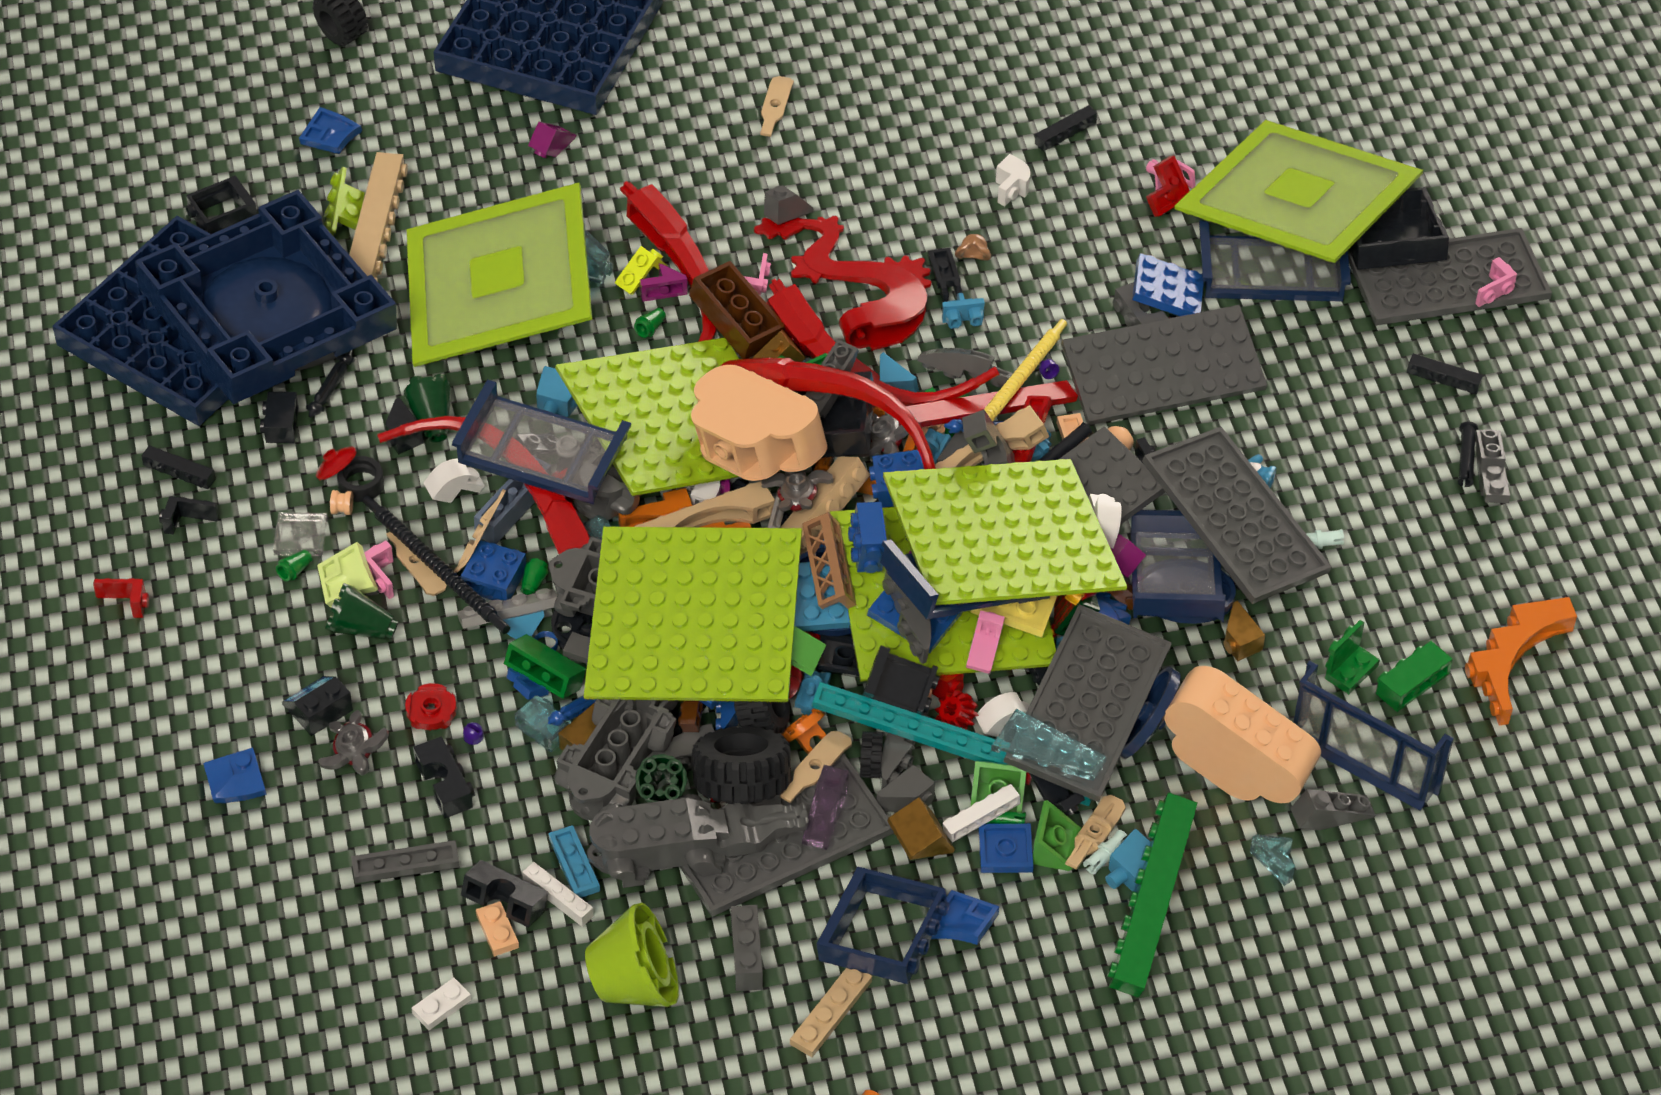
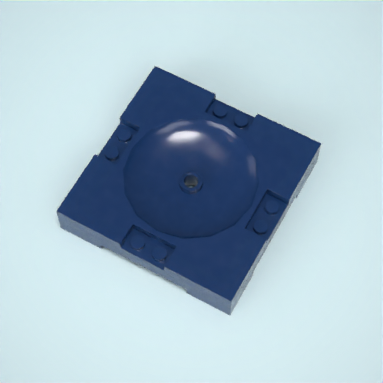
M299 190L259 206V214L186 246L180 247L175 243L135 261L139 289L173 330L177 329L196 352L198 362L233 405L294 377L295 369L332 352L338 357L397 329L395 301L372 275L367 276L323 225L322 216Z

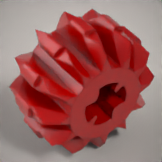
M955 690L953 694L946 692L945 700L939 699L941 705L935 708L936 712L939 713L935 718L936 720L968 730V725H974L973 718L979 716L975 711L978 705L973 701L972 696L959 690Z

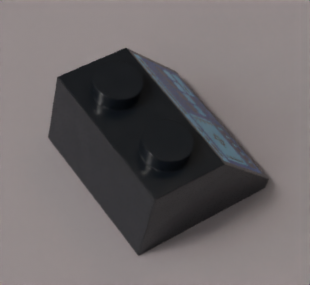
M323 676L282 701V705L311 736L329 726L330 722L337 721L353 711L351 693L336 676Z

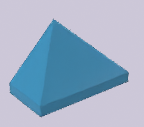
M884 352L880 354V381L899 389L912 392L919 391L917 378Z
M543 610L503 619L510 626V631L507 634L514 639H518L525 634L532 636L545 615Z

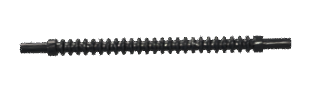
M369 495L363 498L362 502L374 513L375 518L389 529L398 540H401L414 555H417L430 570H433L442 581H445V584L449 585L462 600H465L466 604H469L486 622H491L503 634H507L510 631V626L497 615L496 609L490 606L481 595H478L456 572H453V569L449 568L440 557H437L428 546H425V543L421 542L393 513H390L386 507H381Z

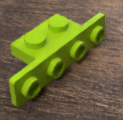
M342 167L338 173L335 172L330 180L332 189L327 197L329 205L324 213V217H326L324 226L332 235L336 233L337 223L356 230L365 192L345 184L347 172L345 167Z

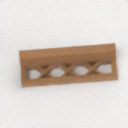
M829 512L802 523L818 606L824 609L838 602L842 603L847 609L856 606L840 523ZM821 525L822 529L817 538L812 536L811 528ZM820 544L826 546V550L821 558L816 556V551ZM824 565L830 566V571L824 579L820 577V572ZM828 586L834 587L835 595L825 599L824 593Z

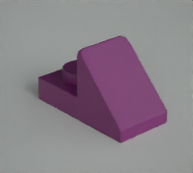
M659 264V277L640 279L642 302L687 295L686 275L663 264Z

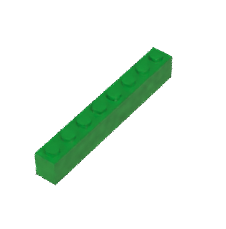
M1168 792L1164 800L1159 799L1154 814L1158 815L1156 823L1152 822L1148 837L1152 838L1150 846H1145L1141 860L1145 861L1143 869H1138L1134 883L1138 884L1137 891H1132L1128 901V906L1132 907L1130 915H1125L1121 925V930L1125 931L1123 939L1119 938L1116 943L1114 953L1118 954L1116 962H1111L1107 977L1111 978L1109 988L1138 998L1145 989L1198 802Z

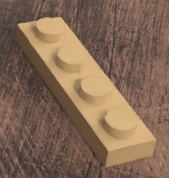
M846 968L790 1038V1045L813 1058L871 984L872 975L856 969Z

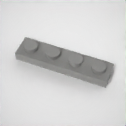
M543 588L537 590L534 594H517L512 599L504 601L497 599L488 603L496 609L497 615L503 620L554 608L557 594L554 589ZM470 606L457 611L459 622L463 629L490 623L486 622Z

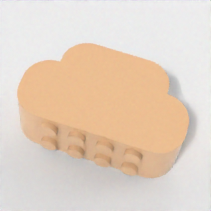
M736 365L716 367L706 373L695 384L694 394L698 403L691 412V418L695 425L701 453L705 460L743 479L758 481L773 476L779 470L786 472L805 470L815 464L825 454L827 442L818 407L808 397L802 396L787 387L774 383L770 379L757 375L753 371L750 372Z
M1197 666L1193 668L1185 677L1165 711V723L1176 734L1172 740V748L1177 757L1224 792L1241 800H1254L1262 796L1275 803H1289L1300 794L1321 756V748L1310 734L1228 675L1210 666Z

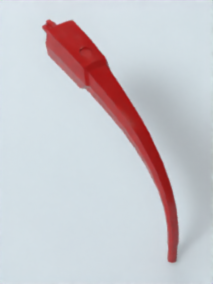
M624 182L623 186L620 187V191L628 198L626 216L658 250L664 251L680 272L686 275L687 282L691 287L695 277L709 270L698 247L687 231V224L653 184L638 190L631 182ZM701 310L703 327L698 342L714 339L717 330Z
M781 279L771 280L772 283L769 284V288L774 295L767 299L768 304L785 326V331L805 355L811 356L813 359L824 353L828 354L836 342L825 331L822 321L810 307L797 285L793 284L785 287ZM854 363L851 372H865V370ZM993 367L957 386L936 392L903 390L890 386L873 377V381L892 393L905 406L958 398L979 388L980 385L1000 374L997 368Z
M790 358L737 359L726 361L720 365L742 367L792 391L840 394L877 406L898 420L911 435L922 458L924 469H936L924 432L911 411L892 393L868 378L823 365L796 362Z
M443 416L421 419L400 425L394 429L377 434L380 443L423 430L450 429L459 431L466 417ZM486 423L477 439L484 441L495 450L504 432ZM511 438L502 457L510 464L548 475L531 453L517 440ZM524 483L544 517L547 530L558 554L568 549L581 548L584 544H588L589 534L571 502L567 501L561 494Z

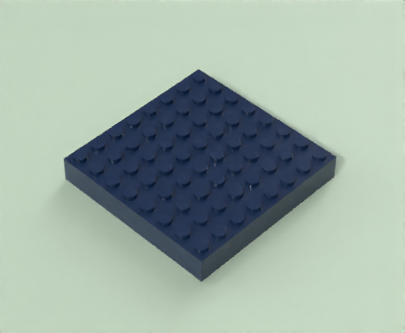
M466 0L433 52L435 71L597 115L662 6L663 0Z
M176 216L52 327L56 344L59 347L195 425L200 426L228 398L198 362L196 352L177 329L173 330L139 289L137 282L136 260L177 243L180 247H183L211 235L183 218Z

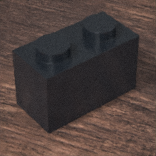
M268 392L267 401H263L262 413L265 415V418L260 420V433H264L266 443H295L299 411L297 392Z

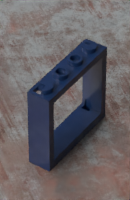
M857 867L817 942L819 961L848 969H856L863 973L908 984L912 975L917 974L922 955L927 954L930 940L933 935L937 934L942 916H945L949 910L945 888ZM866 892L930 908L903 962L839 945Z

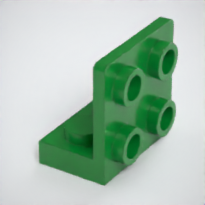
M1359 620L1354 626L1350 625L1339 641H1333L1328 649L1330 655L1325 665L1327 668L1325 679L1348 695L1379 666L1380 662L1379 658L1360 646L1365 624L1362 620Z

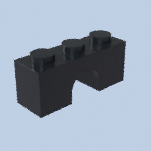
M442 736L414 746L415 763L424 781L434 777L444 778L443 781L433 784L434 800L444 819L473 808L472 797L475 796L473 786L470 782H465V773L462 765L455 763V754L450 744L446 745Z
M480 860L464 874L461 896L482 906L490 900H503L508 903L506 917L529 928L545 912L548 891Z

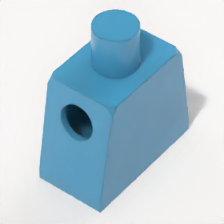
M544 366L536 393L537 408L569 417L578 405L557 370Z
M1134 829L1110 856L1109 870L1111 873L1105 879L1112 889H1116L1124 883L1131 891H1137L1138 884L1134 883L1138 869H1143L1145 861L1141 860L1146 845L1150 846L1151 843L1137 829Z

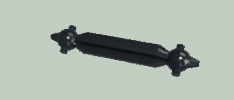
M352 350L337 357L339 361L333 366L314 396V401L306 405L310 418L324 412L325 408L322 406L329 400L347 371V366L355 362Z

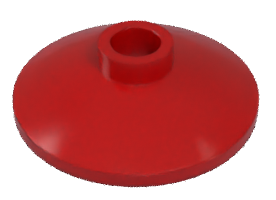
M349 446L337 451L335 449L327 451L323 455L324 461L316 472L317 479H328L344 469L357 453L355 447Z

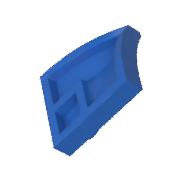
M319 107L300 135L299 141L300 144L340 154L350 140L362 132V128L359 124L343 115Z
M253 747L203 763L214 803L238 802L267 795Z
M951 890L946 897L947 902H949V910L945 916H942L939 930L931 939H954L978 945L999 915V906Z

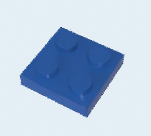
M984 824L978 828L981 873H1033L1031 824Z

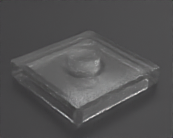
M278 512L273 547L274 555L290 556L305 549L311 556H323L328 522L327 513Z

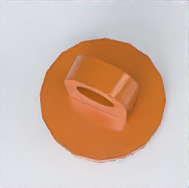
M815 708L811 710L812 713L809 716L807 714L801 716L781 733L788 743L796 739L807 754L813 750L810 746V739L813 736H817L820 739L826 736L817 723L824 717L825 713Z

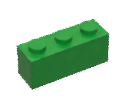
M528 634L509 643L503 663L516 672L525 675L538 685L546 687L548 691L562 699L581 689L586 668Z
M1432 641L1424 646L1421 645L1414 650L1411 656L1406 659L1402 658L1389 672L1384 671L1378 677L1376 695L1396 712H1399L1449 675L1453 658Z

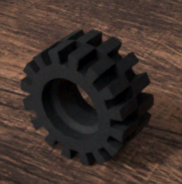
M862 731L860 777L881 778L883 732Z

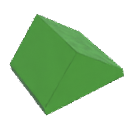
M794 626L791 665L812 676L826 644Z
M975 761L971 806L975 802L982 801L988 795L996 793L1002 787L1011 784L1020 795V804L1009 811L1022 813L1026 771L1009 764Z
M1048 800L1044 801L1034 842L1033 864L1070 871L1072 867L1065 865L1075 848L1074 839L1081 830V827Z

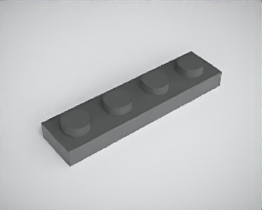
M456 840L351 856L355 883L460 867Z

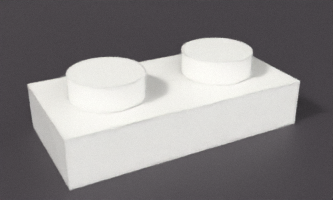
M452 978L413 1006L412 1014L428 1030H431L470 1002L471 994L455 978Z

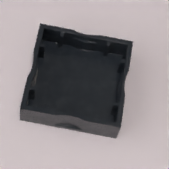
M1426 187L1409 188L1349 248L1357 270L1444 261L1448 257L1449 236L1441 219L1434 211V204Z
M871 371L855 372V374L873 381ZM794 391L802 396H805L807 391ZM839 394L827 416L820 418L827 442V450L821 458L869 454L875 406L863 400Z

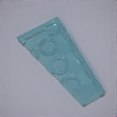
M1018 709L1014 711L991 747V751L1013 754L1012 757L1023 760V757L1038 761V765L1048 767V765L1061 768L1062 772L1092 781L1098 775L1107 758Z

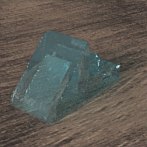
M1259 834L1254 835L1251 841L1250 853L1284 886L1290 883L1293 879L1295 866L1287 855L1291 852L1293 839Z

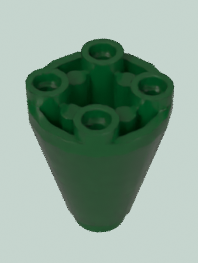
M437 374L434 377L426 378L422 376L410 378V384L404 389V397L416 420L449 416L451 386L445 374ZM448 429L423 430V433L430 442L437 443L447 438Z
M343 583L339 592L341 599L336 598L330 610L331 613H334V616L330 615L325 629L334 633L392 639L399 621L395 620L393 615L354 586Z
M666 754L645 758L641 762L635 777L636 788L640 796L648 803L680 799L688 783L687 772L682 763L673 756ZM670 784V785L665 789V791H663L664 785Z

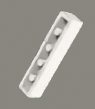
M1011 784L1004 786L996 793L988 795L982 801L975 802L968 809L961 810L957 815L947 818L943 822V831L950 841L954 842L1019 805L1020 795Z
M535 862L522 872L523 880L548 891L547 900L583 927L594 917L591 905Z

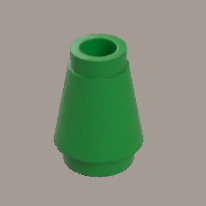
M656 308L638 317L634 324L635 332L642 338L653 336L666 318L665 312L661 308Z
M304 549L279 560L278 565H276L278 576L284 581L295 580L312 562V556Z
M532 558L526 563L520 589L523 594H534L549 573L546 562Z

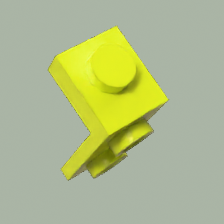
M640 246L616 279L615 284L630 295H633L640 286V279H645L652 267L659 270V264L668 265L661 260L663 256L654 249L649 252Z

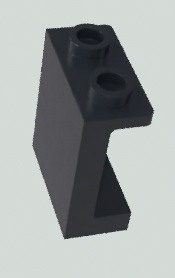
M881 645L877 651L862 696L920 715L923 712L927 713L932 698L928 697L931 689H936L940 675L936 674L938 667L933 665L932 668L890 654V648Z

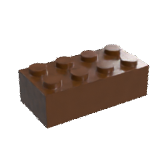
M731 261L693 279L689 296L742 359H748L756 355L781 330H785V326L779 317Z

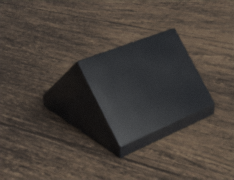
M821 634L819 641L826 644V647L815 670L860 678L852 637Z

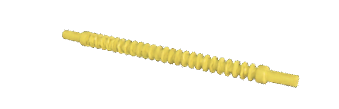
M1059 320L1053 329H1049L1001 390L985 407L984 410L992 421L995 420L1000 411L1003 410L1045 358L1050 349L1060 339L1061 332L1067 326L1065 320Z

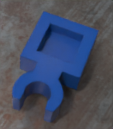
M508 668L507 679L514 682L513 687L525 698L530 700L548 695L549 691L546 687L540 686L525 675L514 671L512 668Z

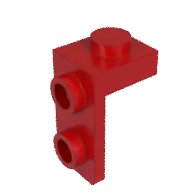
M105 578L94 579L93 581L96 598H130L133 618H143L144 608L149 607V594L146 593L143 579Z

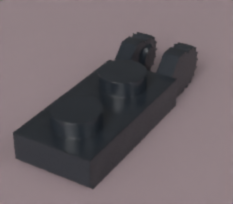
M951 248L929 250L927 256L937 288L940 289L942 302L949 300L947 287H954V294L957 300V294L962 293V288Z

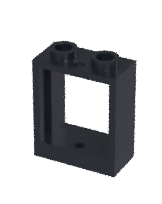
M236 175L186 195L188 205L185 208L188 216L195 219L197 227L210 234L257 214L255 201ZM231 198L238 205V208L209 220L202 213V210Z

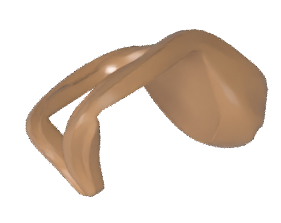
M970 234L963 239L961 246L955 251V257L959 259L974 258L988 261L991 259V253L987 249V242L983 236Z

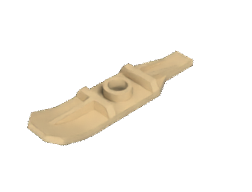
M781 76L772 78L761 111L764 123L760 135L771 137L775 124L783 118L794 84L791 78Z
M503 489L498 499L481 517L480 522L484 525L478 524L472 536L476 540L470 539L458 566L453 572H459L470 560L506 490Z
M386 533L387 537L396 547L397 558L417 580L426 594L436 596L446 591L447 585L445 581H442L433 570H430L393 533Z
M840 731L828 733L796 767L793 781L780 795V798L791 803L805 788L814 786L837 759L852 746L851 738ZM813 765H817V766H819L820 768H819V769H812L811 767H812Z
M1113 795L1102 797L1092 815L1074 839L1075 848L1065 865L1077 870L1086 856L1098 850V845L1107 839L1126 810L1122 799Z

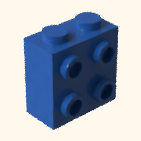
M918 450L872 456L873 466L869 467L871 481L876 480V484H872L873 499L878 498L879 502L882 503V508L894 506L883 478V472L923 469L922 458Z
M881 502L856 503L855 513H851V527H848L849 542H853L854 548H851L852 563L856 562L857 572L874 573L882 571L883 565L880 563L884 551L882 542L887 540Z
M480 540L461 574V579L483 598L502 601L511 599L524 575L527 563L526 553Z

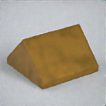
M920 797L890 816L887 820L910 860L949 854L955 851L934 813Z

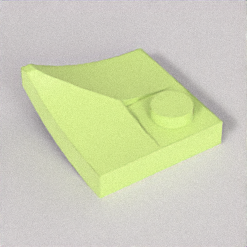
M358 542L317 565L325 604L329 607H332L336 598L341 599L339 592L343 583L354 586L363 594L378 590V586L369 569L363 546Z

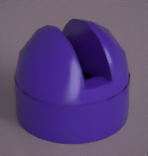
M1046 359L1040 362L1039 371L1045 379L1049 380L1057 376L1059 366L1055 361Z
M471 722L464 727L463 738L466 743L476 745L483 740L484 733L480 724Z

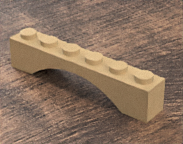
M1030 405L1018 410L1012 417L996 425V428L1011 450H1029L1050 437L1045 425ZM968 444L956 450L953 455L945 460L936 463L935 467L938 469L944 467L976 466L983 461L981 452L974 453Z
M761 481L634 527H701L726 521L754 524L771 517L775 499L768 488H762Z

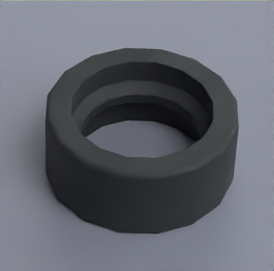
M355 456L344 469L337 473L338 488L341 493L352 491L353 501L362 502L363 498L367 495L374 499L384 488L383 469L379 462L373 458ZM365 472L375 477L370 483L365 485H352L346 481L351 475Z

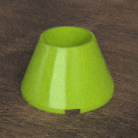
M642 902L633 904L586 947L585 961L587 971L597 995L603 1002L670 1007L677 1003L679 996L675 962L673 957L668 958L663 943L668 941L659 921L651 909Z

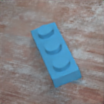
M571 825L548 833L549 840L571 891L580 898L600 892V885L574 826Z

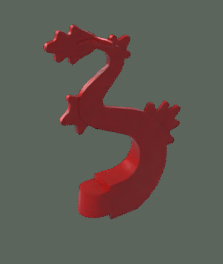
M832 216L828 219L823 217L802 219L798 217L781 224H776L768 218H762V224L754 227L755 234H764L768 239H773L779 235L782 239L786 240L803 229L818 231L823 235L805 251L804 256L791 257V262L796 265L791 271V277L793 278L806 277L811 279L814 284H817L820 278L866 283L877 286L885 292L886 297L860 303V307L850 309L840 317L839 327L846 343L858 349L870 347L871 351L904 342L922 324L927 303L925 288L931 287L932 283L930 280L923 278L931 274V269L923 268L925 264L924 258L910 260L909 256L905 255L900 262H895L891 257H885L884 263L832 260L829 257L838 243L839 233L844 231V226L838 225L837 216Z

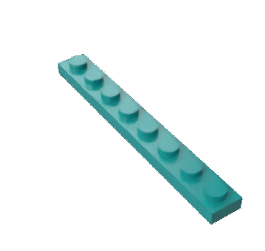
M822 682L819 683L812 702V708L973 761L1007 764L1004 762V758L1011 744Z

